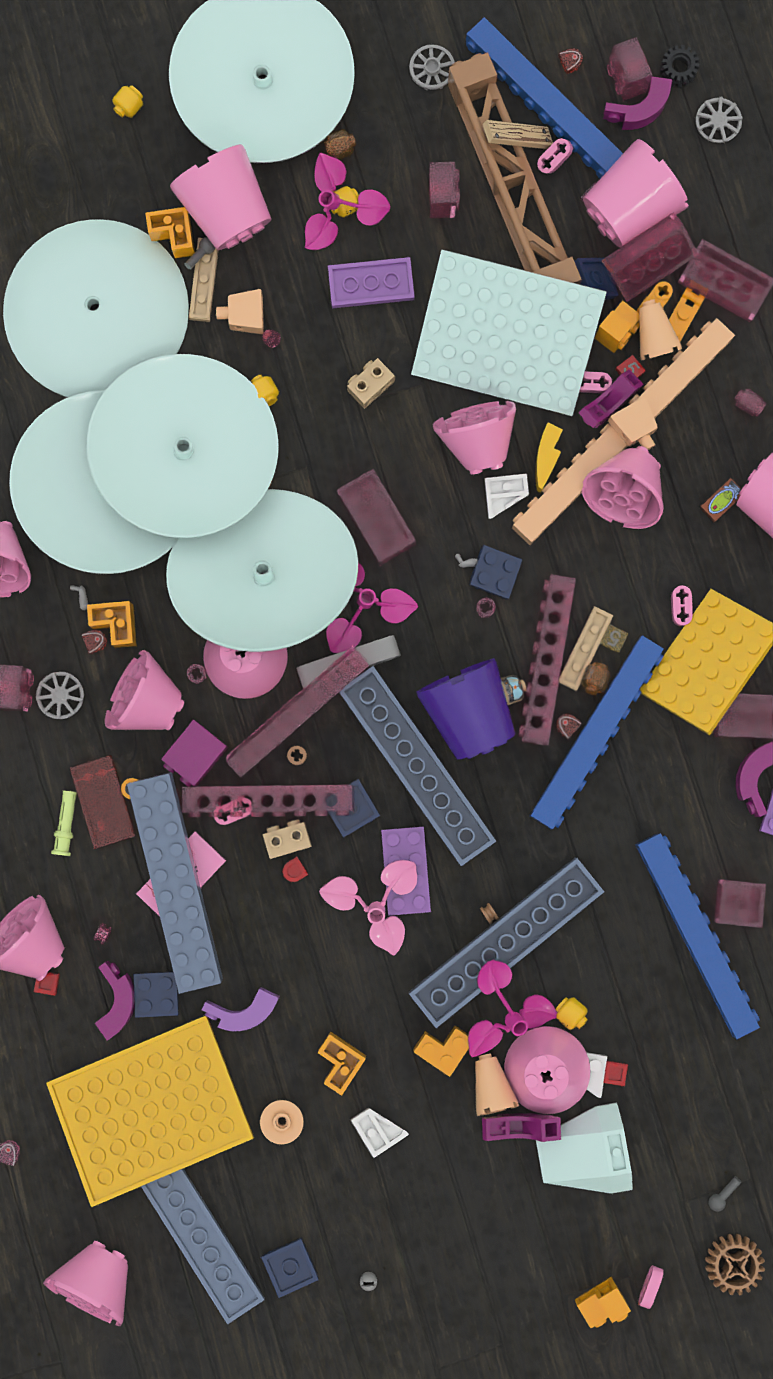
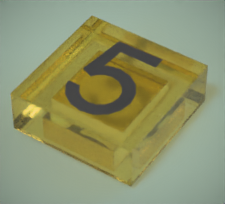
M609 624L600 644L619 653L628 633Z

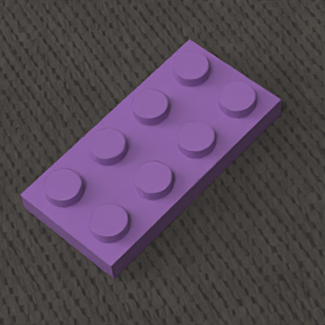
M410 257L328 265L332 308L414 300Z
M424 827L381 830L384 868L394 861L409 860L416 864L417 884L410 893L399 895L392 889L390 890L387 898L388 915L431 912Z

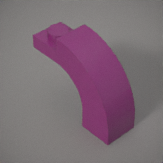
M651 77L647 97L639 104L629 106L606 103L603 119L612 123L623 122L622 130H634L647 126L663 111L670 94L672 79Z
M629 369L621 374L596 400L585 406L579 414L586 424L592 428H597L621 408L644 384Z
M773 742L761 745L751 751L740 764L736 776L739 801L748 799L749 802L746 803L750 814H754L755 817L767 814L758 792L757 782L762 771L773 765Z
M109 961L103 963L98 968L114 991V1004L108 1014L95 1023L107 1041L127 1025L135 1008L134 984L128 973L120 977L118 975L120 974L119 968L115 963H110Z
M531 1113L498 1114L494 1117L482 1118L483 1140L492 1141L512 1138L533 1139L540 1142L561 1140L560 1117Z

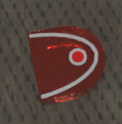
M575 48L562 51L558 55L566 74L577 70L582 64V53Z
M91 630L81 634L89 654L102 650L106 645V636L99 630Z
M563 714L556 721L557 730L567 740L582 724L571 714Z

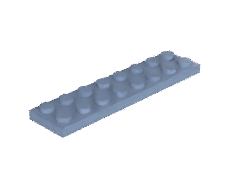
M184 1169L141 1186L227 1324L265 1299Z

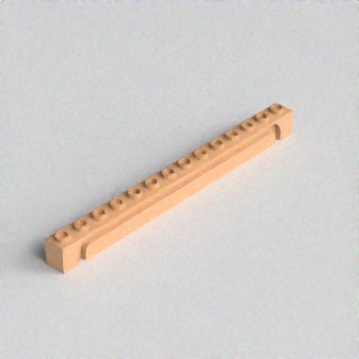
M717 318L712 323L708 321L701 329L703 333L698 338L693 336L686 344L688 348L684 352L680 350L672 358L674 362L669 367L665 365L657 373L659 377L655 381L651 379L643 388L645 392L641 396L636 394L629 404L631 405L639 399L646 397L655 419L716 355L731 342L735 335ZM609 423L600 431L602 435L597 440L593 438L585 446L587 450L583 454L578 453L572 459L573 465L568 470L563 468L556 476L558 480L554 484L551 482L547 484L542 490L544 494L539 499L535 497L527 505L529 509L524 514L520 512L513 519L512 529L529 545L582 493L583 481L586 475L625 450L628 446Z

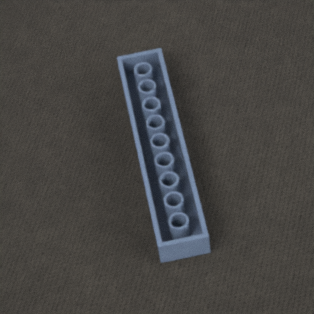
M374 666L338 690L460 866L496 842Z
M172 772L130 782L127 786L178 992L180 994L220 984L223 977Z
M573 858L411 989L409 995L435 1028H437L482 992L478 987L477 977L484 964L488 961L497 960L504 962L511 968L604 893L603 889L578 858Z

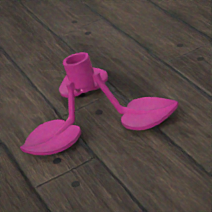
M320 153L317 158L315 183L318 189L322 191L319 195V203L324 207L323 210L326 212L327 217L323 214H315L307 221L305 227V248L309 250L326 248L335 241L338 234V226L330 221L332 217L329 210L337 209L340 204L358 208V220L368 226L379 223L390 211L389 201L376 190L361 192L358 196L359 204L340 199L339 195L334 193V191H336V186L343 184L345 181V165L337 158L324 153Z
M359 563L355 586L361 585L365 577L364 569ZM355 587L354 592L359 593L357 597L359 608L350 623L344 618H337L327 627L326 637L330 651L332 653H340L355 648L359 644L362 631L353 624L362 609H368L376 603L378 606H382L380 614L383 619L389 623H400L418 608L417 603L408 594L398 589L383 591L380 597L381 602H379L373 590Z
M492 960L484 964L479 971L477 983L479 989L484 994H491L496 990L497 995L509 1012L505 1017L506 1026L499 1023L493 1025L488 1020L476 1023L470 1029L468 1035L469 1054L471 1057L491 1050L501 1041L503 1032L499 1028L504 1029L506 1032L511 1030L515 1036H521L526 1033L528 1028H537L556 1018L557 1012L554 1006L542 995H532L526 998L523 1003L524 1009H520L519 1013L513 1012L500 992V988H504L510 983L512 972L510 967L501 961Z

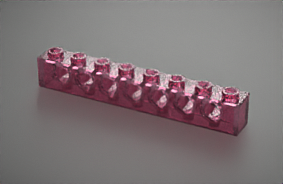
M551 574L549 580L545 579L543 592H547L546 599L541 600L540 612L543 613L542 621L538 620L536 633H540L539 640L535 641L533 646V654H536L535 662H531L529 674L533 675L532 682L527 683L526 695H529L528 704L524 703L522 716H526L525 723L520 724L519 737H522L521 742L541 746H548L576 582L575 578ZM552 594H560L562 596V602H553L551 598ZM556 614L559 622L557 624L550 623L548 615ZM545 635H553L556 640L555 644H547L544 639ZM549 655L552 658V664L544 665L541 662V657ZM544 675L548 678L549 683L547 686L538 684L537 679L539 676ZM536 696L544 698L545 705L543 707H537L534 704ZM532 717L541 719L542 724L540 728L532 727L530 723Z
M354 645L231 751L226 756L227 764L242 777L369 666L366 658Z
M353 785L182 787V813H188V817H201V813H209V817H222V813H230V817H243V813H251V817H264V813H272V816L279 817L285 816V812H294V816H306V812H315V816H328V812H336V816H349V812H354ZM269 795L272 796L273 804L270 807H265L263 804L264 798ZM292 795L295 800L294 804L291 807H286L284 800L287 796ZM309 795H314L316 798V803L312 807H308L305 803ZM335 795L337 803L329 807L326 800L328 796ZM207 796L210 803L208 807L203 808L200 801L203 797ZM225 796H229L231 799V803L227 808H223L221 800ZM245 796H250L252 804L245 808L242 804V799Z

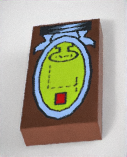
M730 478L700 509L715 522L738 501L741 496L739 493L742 489Z

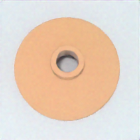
M274 1101L262 1112L260 1119L261 1130L264 1136L273 1143H290L302 1131L303 1115L300 1109L290 1101ZM284 1117L286 1123L282 1125L278 1122V1119Z

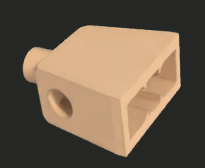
M261 289L229 295L228 306L216 307L217 319H228L229 327L234 331L264 334L263 295Z
M646 397L610 416L609 424L629 447L638 442L648 450L655 446L650 435L656 432L657 424Z

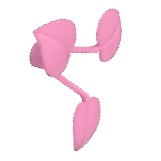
M398 860L388 864L381 874V881L388 886L381 902H372L369 906L365 904L359 895H356L358 886L349 877H336L320 888L319 892L322 898L332 907L339 910L352 909L355 906V899H357L364 908V911L368 912V920L373 923L369 931L372 942L390 954L396 955L402 946L405 928L403 922L396 916H390L385 919V904L391 889L396 894L404 895L410 893L417 884V871L414 862Z

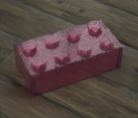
M673 212L601 261L618 291L628 302L699 254L683 223Z
M702 239L678 283L689 287L692 291L705 296L710 301L751 322L773 285V278Z
M374 469L337 489V495L379 566L416 545L414 536Z
M738 694L714 728V737L773 740V695Z

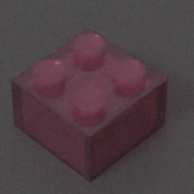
M637 37L613 46L607 70L609 75L614 77L617 94H621L623 101L646 93L652 72Z
M430 162V218H454L455 210H459V169H455V162Z
M0 665V710L28 712V707H31L32 696L29 695V689L34 681L31 670L23 666Z
M718 879L714 922L762 928L766 884Z

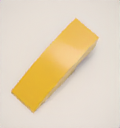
M547 423L543 432L536 458V487L540 493L561 453L554 449L563 429Z

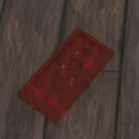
M109 755L71 767L70 771L94 849L135 837V831L124 795L121 791L112 756Z

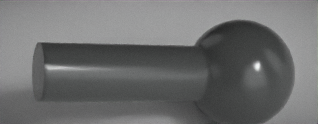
M207 237L201 239L199 249L185 263L188 269L191 270L205 254H211L215 250L214 245Z
M735 1176L719 1194L710 1196L708 1201L709 1207L716 1212L722 1211L726 1206L725 1200L742 1183L741 1180Z

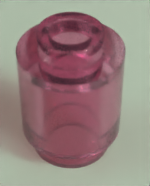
M749 388L745 390L740 389L734 398L737 401L735 406L756 417L759 416L767 404L763 401L764 398Z

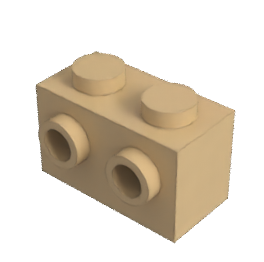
M378 358L374 362L372 360L363 367L364 371L360 375L355 374L348 381V392L364 409L395 382L393 373Z
M298 819L288 822V827L282 829L279 828V825L267 829V833L263 834L270 859L312 847L305 822L300 823Z

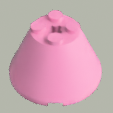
M499 401L466 407L452 412L451 417L446 420L443 417L439 418L433 423V429L465 469L470 471V474L481 473L482 469L491 468L492 470L503 467L502 462L507 457L516 406L514 402L506 401V405H499Z
M638 446L637 448L625 449L586 475L582 488L584 500L596 514L609 522L615 520L623 523V527L631 529H643L653 526L659 521L663 513L660 479L661 465L649 454L648 449Z
M2 521L0 522V597H9L12 592L19 591L22 593L29 587L31 573L12 523Z
M208 640L206 641L203 657L208 677L219 690L236 698L250 699L266 694L279 683L287 666V648L264 652L248 651L245 653V657L242 658L240 654L243 651L226 648Z
M142 650L139 652L141 656L138 659L133 658L111 696L110 701L114 703L111 711L107 710L105 716V726L111 730H170L174 723L173 717L176 712L181 711L184 705V701L181 700L180 690L152 655Z
M37 895L38 898L36 899L31 896L22 901L0 922V970L36 978L38 981H41L52 967L56 968L62 962L63 957H61V954L64 950V945L45 899Z
M542 1026L526 1031L525 1034L519 1036L512 1043L505 1058L504 1074L518 1102L522 1106L537 1113L555 1114L571 1108L582 1098L590 1080V1063L584 1047L572 1034L557 1027ZM548 1070L551 1073L550 1076H544L541 1072L546 1073Z
M94 1241L93 1244L87 1246L45 1279L43 1284L55 1294L59 1293L67 1297V1302L103 1321L111 1323L113 1319L117 1321L115 1325H122L128 1261L118 1251L113 1250L111 1253L105 1249V1245Z

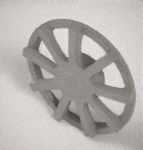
M426 45L419 48L411 57L409 64L412 80L425 90L442 89L448 84L449 73L441 70V68L452 66L455 61L447 49L438 45ZM429 48L430 58L426 59L420 52ZM433 48L442 50L438 58L433 57ZM447 54L451 61L440 63L443 56ZM416 56L424 62L423 65L413 63ZM413 68L424 69V71L415 76ZM427 74L426 83L421 82L419 79ZM438 74L447 77V79L441 83ZM432 76H434L437 85H429Z
M723 97L706 100L696 114V127L699 133L705 139L714 143H724L733 139L738 134L742 125V116L736 106L737 104ZM718 102L717 112L712 107V103ZM722 103L730 106L725 112H722ZM707 106L712 115L701 112ZM734 109L737 116L727 117V114ZM699 117L709 119L710 122L700 126ZM738 121L737 128L733 127L727 122ZM711 126L713 129L708 137L702 130ZM724 127L733 132L728 138H726ZM716 130H720L722 139H713Z
M53 672L40 681L36 693V700L41 711L54 719H65L73 716L80 709L84 699L81 683L76 677L66 672ZM56 676H66L62 686H59ZM51 678H53L55 684L54 689L45 684ZM69 678L76 682L77 685L66 689ZM42 687L49 690L51 694L41 696ZM79 688L80 698L69 695L70 692ZM52 699L47 707L44 708L41 700ZM69 699L79 701L74 710L67 702ZM54 704H57V715L48 712ZM62 704L70 711L69 714L61 715Z

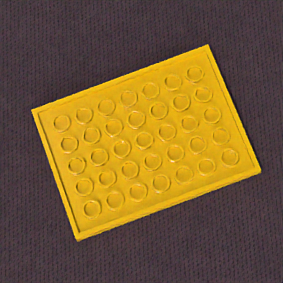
M207 1016L46 1083L91 1207L254 1138Z

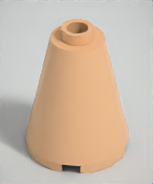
M655 299L643 302V307L639 308L641 360H645V355L649 354V358L673 352V347L676 346L678 350H681L682 345L660 302L655 303Z
M491 1054L479 1056V1060L475 1062L477 1116L505 1111L506 1108L513 1109L519 1107L518 1100L497 1057H492Z

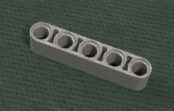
M392 635L304 664L296 669L302 687L308 688L401 656L396 639Z

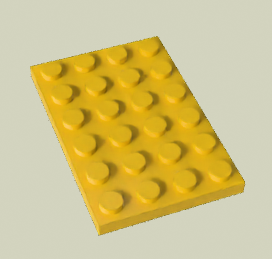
M710 589L693 613L690 623L683 627L664 654L659 665L652 671L653 675L648 683H644L640 688L641 694L710 735L773 646V623Z

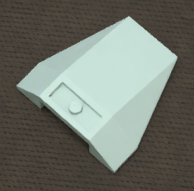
M617 1102L595 1106L561 1125V1140L547 1142L536 1140L543 1183L605 1193L632 1190L631 1166Z

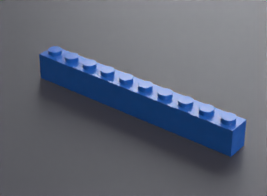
M485 17L467 33V48L476 54L488 52L497 73V78L502 82L505 81L509 85L511 92L516 96L519 95L524 100L526 107L530 110L533 109L538 114L539 119L544 124H548L558 138L570 141L573 146L572 152H577L582 157L583 163L588 167L591 166L596 171L598 178L601 179L623 153Z
M644 636L639 637L531 812L530 817L551 830L561 825L564 820L562 816L564 810H569L576 800L573 798L577 790L580 792L587 782L584 780L588 772L591 774L598 764L595 762L599 754L603 756L609 745L606 742L610 736L614 738L620 727L617 724L620 719L625 720L631 709L628 706L631 701L636 702L642 692L639 688L643 683L647 684L653 675L650 671L654 665L658 666L664 657L661 654L664 648Z
M657 833L635 844L732 1037L739 1039L760 1028L757 1023L760 1019L754 1009L751 1010L747 1003L750 1001L744 989L740 990L737 984L740 980L736 972L730 970L728 966L730 960L725 951L721 952L718 946L720 943L718 936L715 932L711 933L708 927L710 921L705 912L701 913L698 907L700 901L695 893L692 894L688 888L691 885L689 879L685 874H681L678 868L681 864L675 854L672 855L669 850L671 845L665 835L662 836L661 833Z

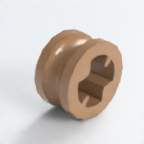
M294 746L289 749L287 757L292 764L301 765L306 761L307 753L302 747ZM295 750H300L303 758H299L300 761L296 762L294 757H291L292 752L295 753Z
M487 903L486 908H480L489 924H492L494 919H499L489 903Z

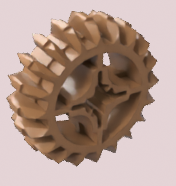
M728 1234L727 1241L722 1236L719 1237L721 1241L719 1245L715 1241L712 1243L715 1250L708 1249V1253L712 1257L705 1258V1261L709 1263V1265L705 1266L706 1271L710 1272L708 1278L714 1280L713 1285L715 1287L720 1286L722 1292L728 1289L730 1295L734 1294L735 1289L739 1295H742V1289L749 1293L751 1291L749 1288L751 1284L753 1287H757L755 1279L762 1280V1276L758 1272L765 1271V1268L760 1265L765 1262L763 1257H759L762 1251L756 1249L757 1244L755 1242L750 1243L748 1237L742 1239L740 1234H736L735 1239L731 1234ZM733 1248L743 1249L742 1251L739 1250L735 1254H730L729 1252H727L728 1250ZM722 1256L725 1259V1265L722 1268L723 1271L719 1273V1260ZM750 1256L751 1267L749 1272H747L745 1270V1264L748 1261L747 1258ZM728 1258H730L732 1261H736L741 1271L737 1267L734 1268V1266H732V1263ZM734 1275L743 1277L739 1280H727L728 1278L731 1279Z

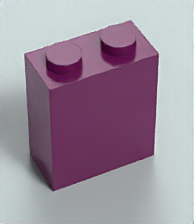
M193 720L161 760L165 762L163 766L168 771L172 772V774L176 771L181 775L180 780L188 787L191 784L197 787L228 747L197 721Z

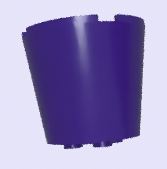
M494 658L460 670L461 674L450 679L449 676H445L416 691L418 698L456 759H469L477 756L479 753H482V755L494 750L493 747L507 743V740L515 735L498 665Z

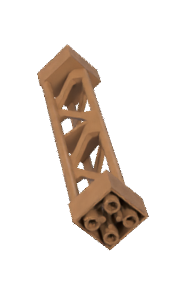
M488 52L476 54L464 62L457 61L449 67L448 87L459 109L524 270L580 284L582 279L573 257L568 258L522 146H513L517 156L515 157L499 144L488 143L483 123L489 120L491 108L497 107L502 122L512 123L496 85L497 73ZM486 96L482 116L478 117L472 101ZM497 163L514 174L502 177ZM524 183L519 207L515 208L508 190ZM531 195L535 199L554 248L522 225L527 198ZM534 253L552 265L540 269Z

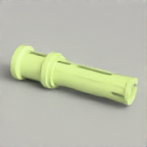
M63 791L58 831L54 833L56 839L54 850L51 851V854L71 855L69 847L70 840L73 838L71 826L77 792Z

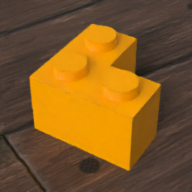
M185 207L146 213L148 233L151 241L170 239L175 258L192 256L195 253L190 215Z
M622 301L615 311L612 310L599 326L595 339L613 353L618 348L622 350L628 343V339L632 335L631 333L635 334L640 328L639 313Z
M130 601L87 605L88 625L92 629L110 627L112 646L115 648L136 646L134 608Z
M454 1026L444 1043H442L425 1031L413 1050L415 1054L450 1077L469 1049L468 1034Z
M330 1031L319 1048L318 1053L335 1064L325 1078L324 1084L342 1096L365 1061L366 1055Z
M612 1277L575 1299L577 1307L590 1328L602 1326L608 1317L612 1323L615 1321L620 1322L631 1312Z

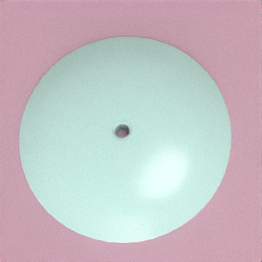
M208 0L189 17L176 38L170 57L169 82L173 101L180 117L193 135L202 143L216 152L242 144L246 149L250 162L271 163L287 160L307 152L323 141L334 130L343 117L351 99L354 85V61L352 50L343 28L332 13L317 0ZM260 75L267 76L265 79L258 78Z
M85 220L70 223L51 231L25 252L8 281L4 298L3 317L9 344L23 368L44 387L65 397H71L80 393L106 390L121 374L135 365L152 358L177 354L187 330L189 302L180 269L171 255L158 241H151L147 233L128 224L110 220ZM93 304H99L97 310H90Z
M173 354L141 362L128 369L110 384L102 394L92 413L87 434V456L96 486L105 500L119 515L137 527L151 533L175 538H192L224 530L244 518L256 507L269 488L274 476L278 458V435L275 421L264 398H258L255 386L245 376L230 366L211 358L191 354ZM180 445H187L189 449L182 452L178 450V447Z
M106 390L80 393L68 397L45 410L33 421L21 437L15 450L10 470V494L13 508L23 530L39 549L59 563L73 569L96 574L123 573L146 566L171 550L177 539L151 533L130 523L109 505L96 486L88 463L87 434L92 413ZM180 445L178 447V450L182 452L189 449L187 445Z
M267 489L256 507L230 527L205 536L177 538L167 563V587L170 599L178 615L186 625L204 639L239 651L264 652L279 650L299 644L315 636L339 616L347 605L356 585L358 557L355 543L343 521L328 507L299 493Z

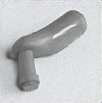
M460 554L455 555V558L460 563L458 566L462 568L475 567L477 559L471 558L463 561Z
M71 585V590L79 591L80 608L87 610L88 600L85 588L82 585L80 587Z

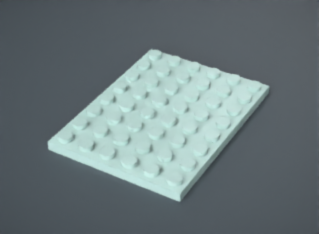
M442 249L411 375L572 416L606 291Z

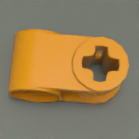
M659 282L643 302L655 299V303L660 302L663 308L673 293L672 286L667 282ZM663 290L665 294L661 297L658 294Z

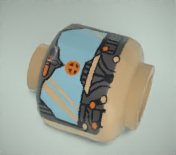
M516 675L501 678L507 704L510 705L521 701L526 691L525 682Z

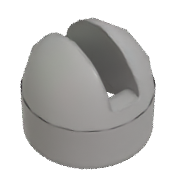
M365 1272L362 1274L360 1286L363 1290L372 1291L376 1288L377 1277L374 1273ZM363 1282H374V1284L363 1285Z

